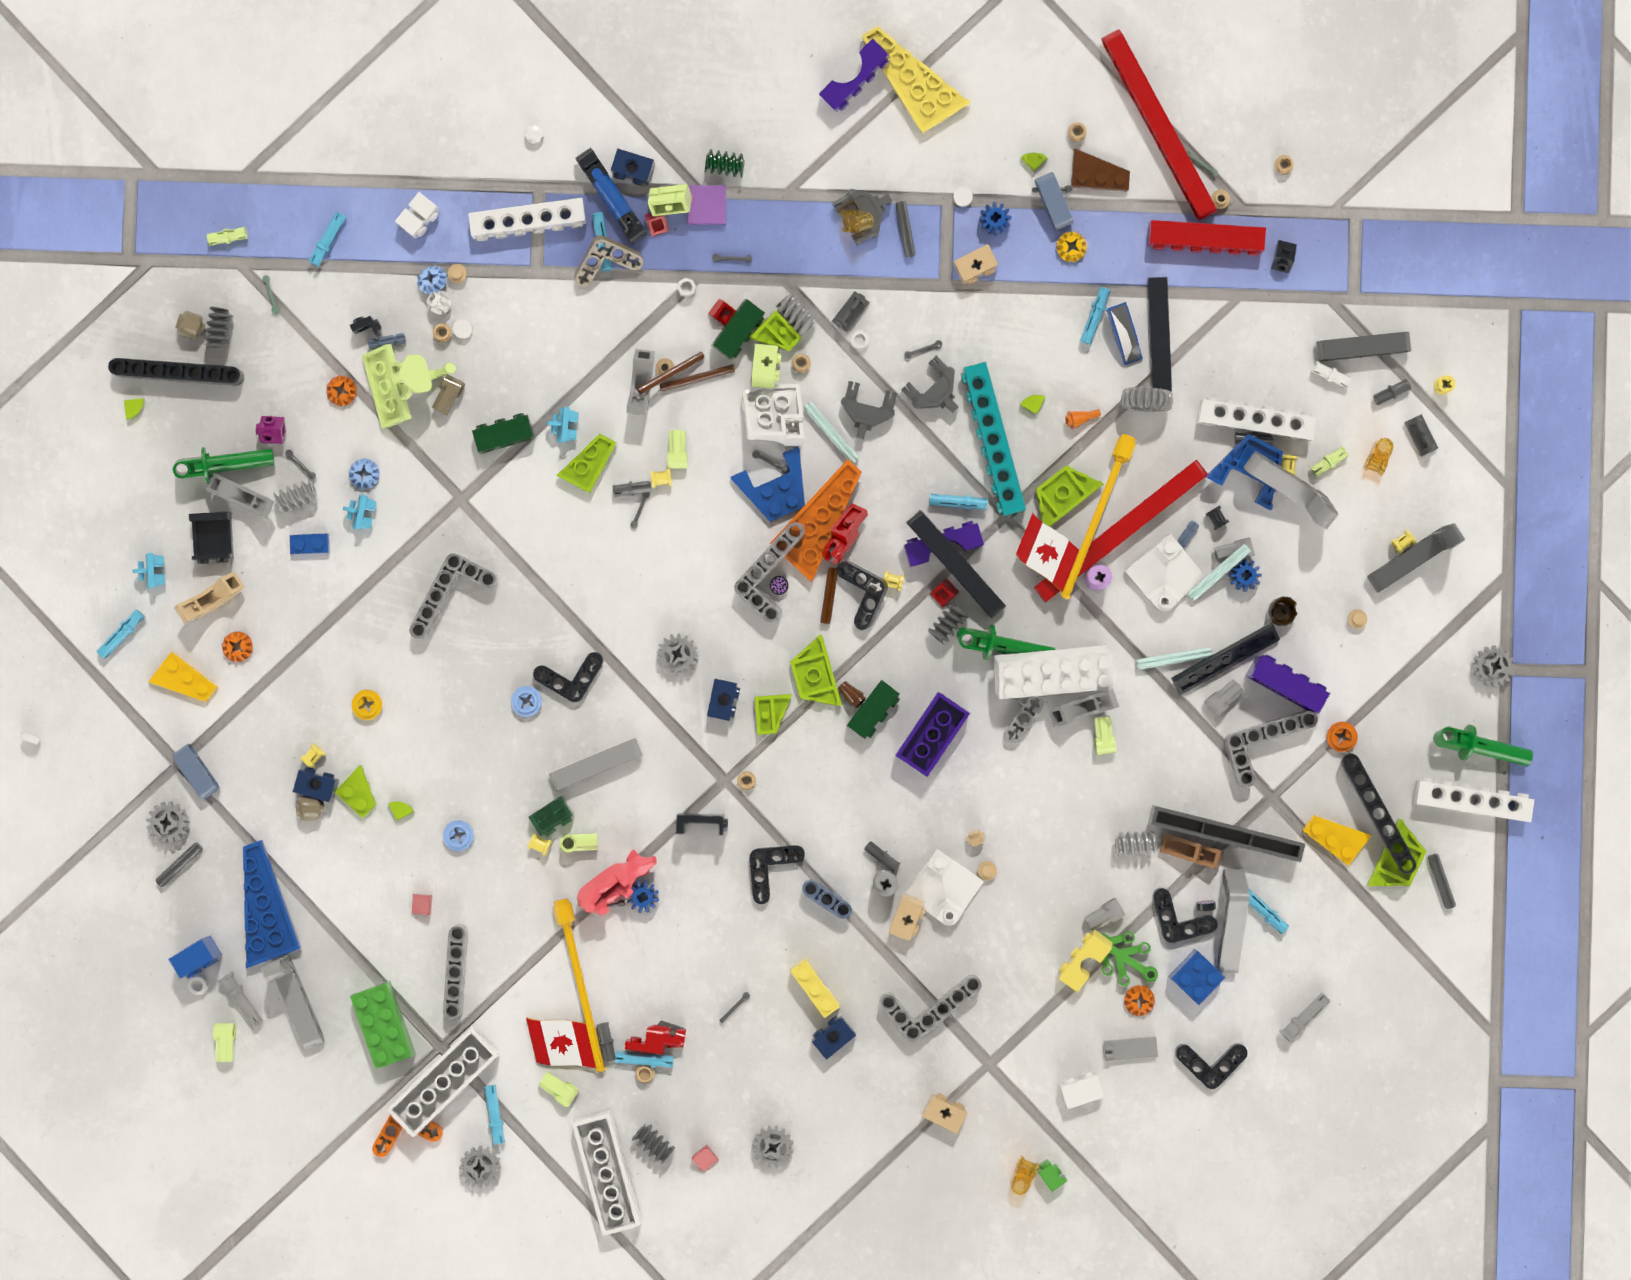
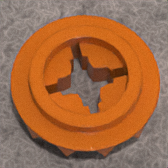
M339 375L331 378V381L327 384L326 394L333 404L346 406L354 401L357 395V387L351 378ZM344 384V390H346L348 394L342 393L338 397L339 392L336 391V389L334 388H341Z
M231 632L224 637L222 643L223 654L233 662L246 660L253 650L251 638L243 632ZM240 642L243 652L239 650L233 652L234 646L232 643Z
M1348 722L1332 724L1327 731L1326 739L1329 746L1335 751H1350L1357 743V731ZM1344 731V736L1347 737L1349 741L1342 740L1339 743V737H1337L1335 733L1341 734Z
M1136 985L1126 992L1124 1004L1131 1014L1143 1016L1153 1010L1155 997L1148 987ZM1141 993L1142 999L1148 1002L1141 1003L1139 1009L1138 1003L1132 1000L1138 999Z

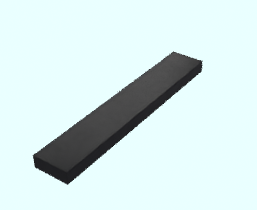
M1152 277L1147 279L1152 388L1172 392L1167 277Z
M1271 622L1172 677V682L1178 694H1184L1278 642L1280 638L1275 626Z

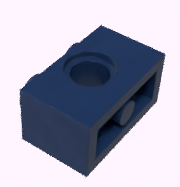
M617 148L611 173L619 180L625 181V178L633 180L632 183L643 186V184L649 185L655 161L654 159ZM630 165H636L638 168L635 172L630 173L627 171Z
M714 679L707 712L708 717L730 721V717L734 718L736 706H733L734 699H738L740 688L737 687L738 683ZM723 694L727 695L730 699L726 706L719 703V697Z
M305 767L304 770H298L293 792L326 802H333L339 779L334 778V774L323 772V775L316 773V769ZM315 778L321 783L319 789H315L312 786Z
M842 1015L838 1018L837 1016L833 1017L828 1021V1027L824 1030L820 1028L812 1035L814 1037L812 1043L826 1060L856 1036V1032ZM829 1032H836L838 1038L835 1041L829 1040L827 1038Z

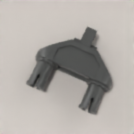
M850 189L846 192L845 196L832 202V205L836 208L837 213L851 205H855L866 224V228L851 235L855 244L859 246V244L871 237L873 239L879 236L882 213L886 211L885 206L890 204L892 199L889 194L879 198L878 195L873 196L856 189Z
M936 355L928 364L938 372L940 378L924 394H921L910 382L901 391L913 402L912 406L916 409L937 408L940 406L942 409L947 407L954 413L959 408L953 401L955 396L952 394L955 369L950 366L948 367Z
M848 381L845 397L841 399L840 403L855 423L854 427L859 428L856 438L864 440L866 430L871 431L872 427L894 417L895 410H893L897 393L892 392L891 399H889L891 391L885 390L883 404L879 408L857 402L856 398L860 383L855 382L854 389L852 390L853 381Z

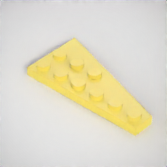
M878 26L861 36L865 45L873 38L890 55L888 59L890 62L881 70L922 134L971 104L968 99L961 96L957 90L945 83L941 77L912 56L908 50L901 47Z

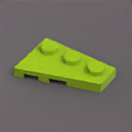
M599 433L556 476L591 493L617 442Z

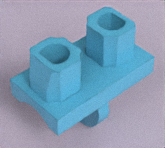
M570 407L560 408L559 420L558 415L553 414L552 421H547L546 423L547 426H552L551 433L557 434V443L574 441L577 438V430L568 429V423H577L579 413L570 410Z
M359 495L356 509V501L350 500L349 507L343 506V511L348 512L346 519L352 520L353 513H355L352 524L353 529H371L372 519L363 517L365 510L374 511L377 502L369 499L366 495Z
M147 553L146 569H144V561H138V569H132L133 573H138V581H144V573H146L147 589L155 588L154 586L165 584L164 574H154V567H164V556Z

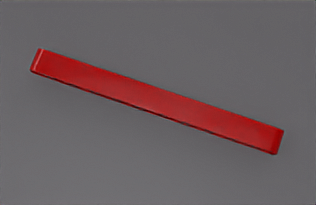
M1118 29L1102 37L1101 41L1195 217L1198 221H1201L1216 213L1217 209L1123 33Z
M1196 459L1094 539L1090 544L1078 577L1204 479L1208 473ZM1046 578L1033 588L1044 603L1060 592Z

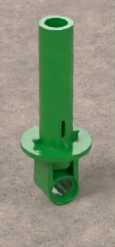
M202 447L201 456L177 460L173 466V474L180 479L204 476L207 484H210V477H213L212 473L274 466L273 449L209 456L206 448ZM184 464L188 471L180 473L177 470V466Z
M990 625L987 632L963 627L956 634L961 647L982 652V657L985 661H988L992 652L1006 655L1056 650L1055 647L997 636L995 625ZM964 635H971L968 641H962Z
M1470 724L1464 730L1445 727L1433 735V741L1438 747L1458 751L1459 759L1464 761L1468 760L1472 753L1528 767L1533 759L1532 750L1477 736L1476 727ZM1443 733L1447 736V740L1444 739Z

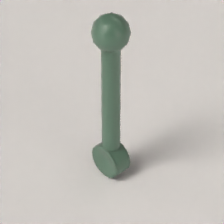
M1186 151L1189 158L1209 171L1211 176L1218 174L1216 169H1211L1193 157L1190 151Z
M265 275L262 280L266 283L273 306L272 312L278 314L280 309L276 306L269 283L270 277Z

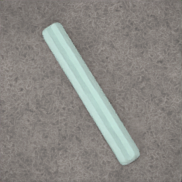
M812 402L807 403L804 406V410L844 457L853 464L858 461V455Z
M1243 544L1188 592L1189 597L1192 600L1200 597L1250 553L1249 547Z
M1210 648L1138 659L1136 660V666L1140 670L1206 659L1212 656Z

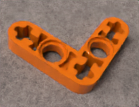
M389 1115L372 1147L373 1153L378 1157H384L390 1152L403 1129L391 1115ZM431 1120L427 1128L431 1130L437 1128L439 1136L431 1137V1132L428 1130L425 1133L421 1130L418 1135L428 1141L436 1142L442 1137L443 1128ZM387 1126H394L396 1128L394 1136H389L386 1133ZM384 1138L392 1141L391 1143L389 1141L386 1142L384 1146L386 1151H378L379 1147L377 1146V1144L381 1145L384 1141Z

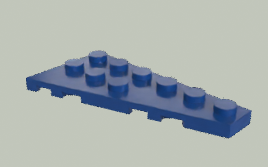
M263 840L243 847L246 968L301 949Z

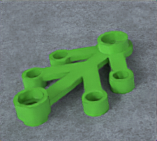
M1130 931L1113 937L1100 933L1113 942V944L1124 941L1132 943L1135 939L1134 934ZM1127 934L1132 935V939L1130 941H1127L1125 939V936ZM1141 942L1139 945L1121 949L1116 948L1112 944L1110 953L1115 956L1120 985L1127 986L1130 983L1124 962L1141 972L1143 978L1148 982H1153L1158 978L1156 968L1153 966L1146 967L1129 956L1136 953H1149L1151 950L1149 943ZM1147 944L1148 950L1142 951V945ZM1107 954L1102 960V972L1106 976H1110L1113 974L1114 968L1110 964ZM1110 966L1111 972L1105 973V967ZM1149 971L1154 972V976L1152 978H1149L1147 976V973ZM1122 977H1127L1125 984L1121 983Z

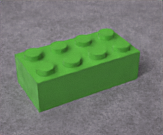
M391 981L359 991L350 996L375 1069L409 1058L415 1054Z

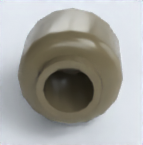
M185 311L183 314L180 313L175 328L178 329L180 335L195 339L198 334L202 335L205 324L202 323L203 318L201 315Z
M301 796L299 801H296V816L300 817L302 821L318 820L320 813H324V802H320L319 799Z

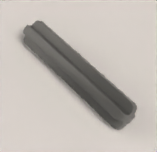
M899 201L896 203L902 242L905 257L910 258L915 256V248L906 202Z
M197 842L194 843L158 876L155 882L160 887L165 886L203 850L202 846Z
M1436 853L1428 856V860L1446 909L1454 908L1456 903L1440 857Z

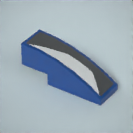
M1124 302L1108 308L1106 312L1124 365L1143 359L1127 303Z

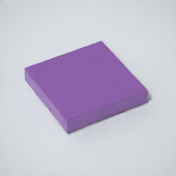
M688 185L692 195L690 212H687V224L726 225V186Z

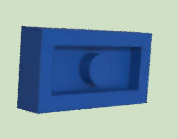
M328 533L289 535L290 554L330 553Z

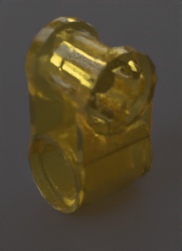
M847 209L839 212L843 220L842 232L859 233L871 229L874 225L873 217L869 212L857 211L856 209Z
M1389 438L1378 439L1374 442L1363 469L1375 471L1379 476L1384 474L1394 448L1393 442ZM1381 442H1385L1387 444V450L1385 452H1382L1379 449V444Z
M1022 1155L1018 1159L1010 1180V1188L1016 1195H1024L1028 1191L1039 1167V1163L1030 1162L1024 1159ZM1017 1181L1024 1182V1187L1021 1190L1014 1188Z

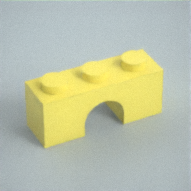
M1095 929L1091 933H1086L1081 941L1083 944L1080 948L1076 947L1070 954L1071 959L1069 962H1064L1058 970L1060 972L1059 979L1076 992L1081 989L1090 974L1081 962L1086 958H1093L1101 963L1112 949L1113 942Z
M807 958L790 969V972L824 1018L840 1007L839 1002L821 981Z

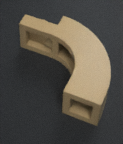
M232 572L221 577L202 593L177 604L174 609L185 624L214 611L235 597L245 587L236 573Z

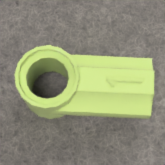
M669 431L668 468H687L686 431Z
M1111 716L1095 717L1096 738L1094 742L1096 755L1116 753Z
M597 833L566 834L560 840V848L565 852L598 850ZM571 838L574 841V846L572 848L564 847L563 840Z
M215 1023L213 1026V1039L216 1041V1061L218 1062L234 1060L233 1040L236 1037L235 1023Z
M547 1071L538 1085L553 1095L555 1100L565 1107L570 1106L579 1092L574 1085L566 1081L563 1082L549 1071Z

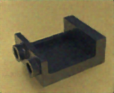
M226 511L189 514V522H192L194 556H191L192 560L197 561V564H209V560H216L217 563H227L228 559H234L231 513Z
M677 814L676 834L686 833V823L719 824V835H723L724 831L728 830V819H725V814Z

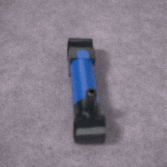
M590 147L575 157L577 163L631 244L634 245L649 235L592 148Z

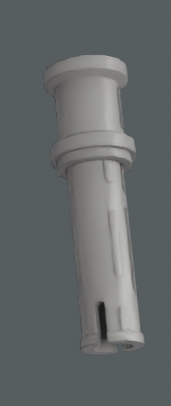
M230 972L218 980V983L224 986L228 992L227 996L233 997L252 1027H254L257 1023L253 1017L258 1023L263 1019L243 993V986L237 983L233 977L234 973Z
M1321 992L1297 1018L1292 1017L1291 1022L1284 1029H1280L1279 1032L1290 1043L1294 1042L1293 1039L1301 1031H1305V1025L1330 1002L1329 998Z

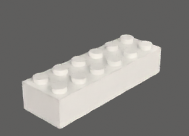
M1107 645L995 655V693L999 699L1113 689V652Z
M472 1026L386 1110L414 1138L499 1053Z
M608 1110L575 1119L572 1126L602 1236L640 1226L642 1221L612 1111Z

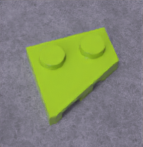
M791 694L754 697L757 735L777 733L792 697Z

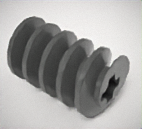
M210 306L209 309L214 313L208 314V317L212 320L207 321L206 324L211 328L205 329V332L210 335L204 336V340L209 343H204L203 345L227 348L228 345L224 344L223 341L229 340V338L224 333H230V330L225 327L232 325L227 318H233V315L228 313L229 310Z
M954 604L955 606H947L950 612H942L945 618L940 616L937 618L940 624L933 623L935 630L928 629V632L942 644L943 640L946 642L950 641L947 635H955L952 629H960L957 623L964 624L962 617L969 618V615L956 604Z
M645 1123L632 1137V1141L639 1139L637 1146L644 1144L643 1151L645 1152L650 1149L648 1156L656 1155L654 1162L661 1160L662 1164L674 1151L675 1147L667 1148L669 1141L666 1140L662 1143L664 1136L656 1137L658 1130L651 1132L653 1126L650 1124L645 1127Z

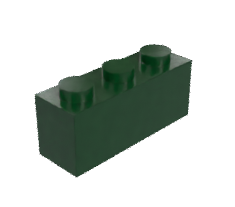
M744 299L711 346L728 359L736 358L742 350L740 348L744 341L747 343L750 340L749 336L752 334L751 331L754 327H759L765 318L762 316L765 312L748 299Z
M524 413L513 415V419L507 421L505 418L495 420V424L487 426V423L476 426L475 430H472L479 454L536 439L530 417L524 415Z
M881 680L848 722L847 726L862 738H871L877 730L875 728L878 722L883 723L889 715L886 712L889 707L894 708L899 702L900 698L898 696L900 693Z

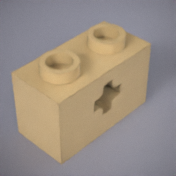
M987 244L955 260L953 266L962 284L968 282L971 285L979 280V276L983 274L989 276L996 272L995 268L998 267V263ZM974 262L976 264H981L979 270H977V268H972Z
M903 893L888 933L908 941L911 940L912 936L916 937L920 927L916 925L919 918L923 919L926 908L923 907L925 901ZM907 915L911 916L909 921L906 920Z
M932 1093L922 1112V1117L958 1134L967 1115V1110L964 1109L965 1106L956 1101L954 1104L947 1101L948 1098L940 1093H937V1095ZM948 1108L950 1114L943 1116L941 1109L946 1110Z

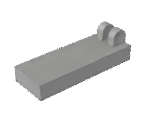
M1156 1036L1104 1041L1106 1061L1158 1057Z

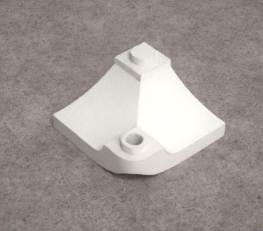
M775 384L774 389L751 387L744 391L741 402L742 410L744 409L748 440L774 441L782 443L783 446H799L803 444V410L799 384Z
M1167 534L1124 571L1151 603L1162 611L1170 610L1183 596L1206 577L1171 534ZM1163 598H1167L1168 603L1166 605H1163L1161 603V600Z
M936 849L905 894L925 901L923 907L926 908V911L943 924L950 926L958 921L984 881L939 849ZM948 912L953 914L951 919L946 918Z

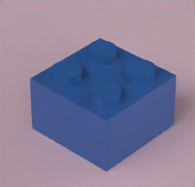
M211 935L168 960L180 979L184 977L189 979L201 973L202 967L206 969L219 961L218 957L222 953Z
M1193 949L1168 976L1198 1005L1226 978L1196 949Z

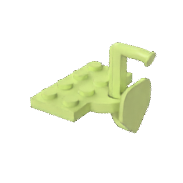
M391 344L383 345L362 355L382 429L390 428L411 419L407 399L412 395L413 391L415 393L428 392L432 387L431 380L452 374L456 370L453 363H447L438 370L428 371L425 359L418 354L408 355L403 362H396Z

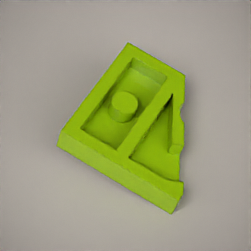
M776 310L749 336L753 340L767 345L778 346L779 349L790 351L802 338Z
M359 765L335 791L362 818L377 804L362 765Z

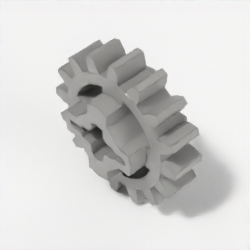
M678 633L677 638H674L673 634H671L670 640L664 638L665 644L658 645L662 650L657 651V654L661 655V658L657 660L658 662L663 661L661 668L668 667L667 673L674 670V674L677 675L678 671L681 670L682 674H685L686 668L691 671L690 665H696L693 659L699 656L694 654V651L698 648L692 647L694 641L688 642L687 635L682 639L680 633ZM680 641V643L678 644V646H675V647H670V646H668V645L671 644L672 642ZM686 645L690 649V656L686 655ZM678 649H680V653L683 656L682 658L678 657L674 661L675 655L673 654V651H678ZM665 652L669 653L671 659L669 663L665 659ZM678 662H686L682 667H675Z
M1492 645L1491 650L1489 647H1484V652L1478 651L1479 657L1473 658L1477 662V664L1472 665L1473 668L1477 669L1473 674L1480 676L1478 678L1479 682L1485 680V686H1488L1490 682L1492 687H1496L1497 683L1503 686V680L1509 682L1510 678L1508 675L1515 674L1511 671V668L1516 667V665L1511 664L1514 657L1509 658L1510 651L1503 652L1504 647L1497 649L1496 645ZM1494 653L1490 659H1485L1487 655ZM1491 663H1495L1494 665L1497 666V669H1493ZM1497 674H1503L1501 677L1494 679Z
M161 802V807L155 805V812L149 811L152 817L146 819L147 822H150V825L146 828L152 829L150 836L156 835L155 840L160 841L162 839L163 843H167L168 839L173 843L175 842V837L178 840L182 839L181 833H187L184 827L190 825L185 822L189 816L183 815L186 809L179 810L180 804L173 806V802H168L167 805L165 802ZM165 810L161 817H157L160 812ZM168 819V821L171 822V825L165 823V820ZM178 827V830L171 835L172 830Z
M768 1125L767 1131L761 1128V1135L755 1134L758 1141L752 1142L756 1146L752 1149V1152L758 1153L755 1159L761 1158V1165L766 1162L768 1163V1168L771 1167V1164L778 1168L779 1162L785 1165L784 1159H791L788 1152L792 1153L794 1151L793 1148L789 1147L794 1144L792 1140H788L791 1134L785 1135V1128L779 1131L778 1125L775 1126V1129H771V1126ZM770 1134H776L780 1137H772ZM764 1139L765 1147L760 1150V1143ZM770 1143L773 1145L777 1144L776 1150L773 1148L769 1149ZM786 1144V1150L784 1154H782V1151L780 1150L781 1146ZM767 1156H774L776 1159H770Z
M480 1145L478 1150L472 1147L471 1153L468 1151L464 1153L466 1158H461L460 1160L464 1165H460L459 1169L464 1171L460 1176H466L465 1183L472 1182V1188L475 1184H478L479 1189L482 1188L483 1184L489 1187V1181L495 1183L496 1178L494 1176L499 1177L500 1172L497 1170L502 1167V1165L497 1164L500 1157H494L496 1151L490 1153L489 1147L483 1150L482 1145ZM476 1155L475 1161L468 1163L470 1158ZM479 1162L481 1163V1166L484 1167L482 1171H480V1169L476 1167L479 1164ZM492 1171V1174L484 1179L485 1173ZM469 1172H472L476 1176V1178L471 1176Z

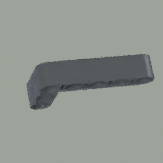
M1455 523L1445 525L1369 574L1367 578L1376 592L1379 593L1443 550L1457 546L1465 538Z

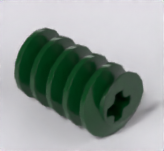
M710 149L706 156L704 173H706L708 168L711 174L717 169L718 175H721L723 170H725L726 176H729L732 171L733 177H736L738 172H740V176L743 178L745 164L743 154L740 153L739 157L736 158L735 152H733L731 157H729L728 152L725 151L724 155L721 156L720 150H717L716 154L713 155V151Z

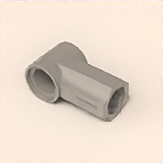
M1248 537L1236 540L1231 544L1215 547L1214 553L1218 564L1224 562L1243 544L1247 545L1251 550L1245 558L1255 556L1251 538Z
M1232 679L1221 690L1209 696L1204 703L1217 717L1244 691Z
M1113 898L1084 919L1091 931L1094 929L1097 931L1108 923H1114L1125 916V913L1116 898Z

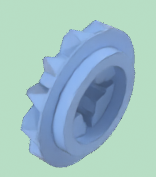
M436 265L434 267L428 266L426 270H421V274L417 276V285L426 294L439 292L447 282L445 271ZM430 275L434 277L432 284L429 282Z
M366 458L358 459L351 464L349 478L357 488L369 489L379 480V468L372 460ZM365 466L366 472L372 475L365 476V479H362V476L356 473L363 471Z
M530 686L518 688L511 698L513 710L518 715L524 717L536 714L542 704L541 694ZM531 694L530 702H532L534 706L526 705L525 707H523L524 702L522 701L520 696L522 698H527Z
M462 820L450 822L443 831L444 843L454 851L467 849L474 839L473 829ZM456 829L459 831V833L466 832V834H464V836L461 837V842L458 838L451 839V837H453V835L456 834Z

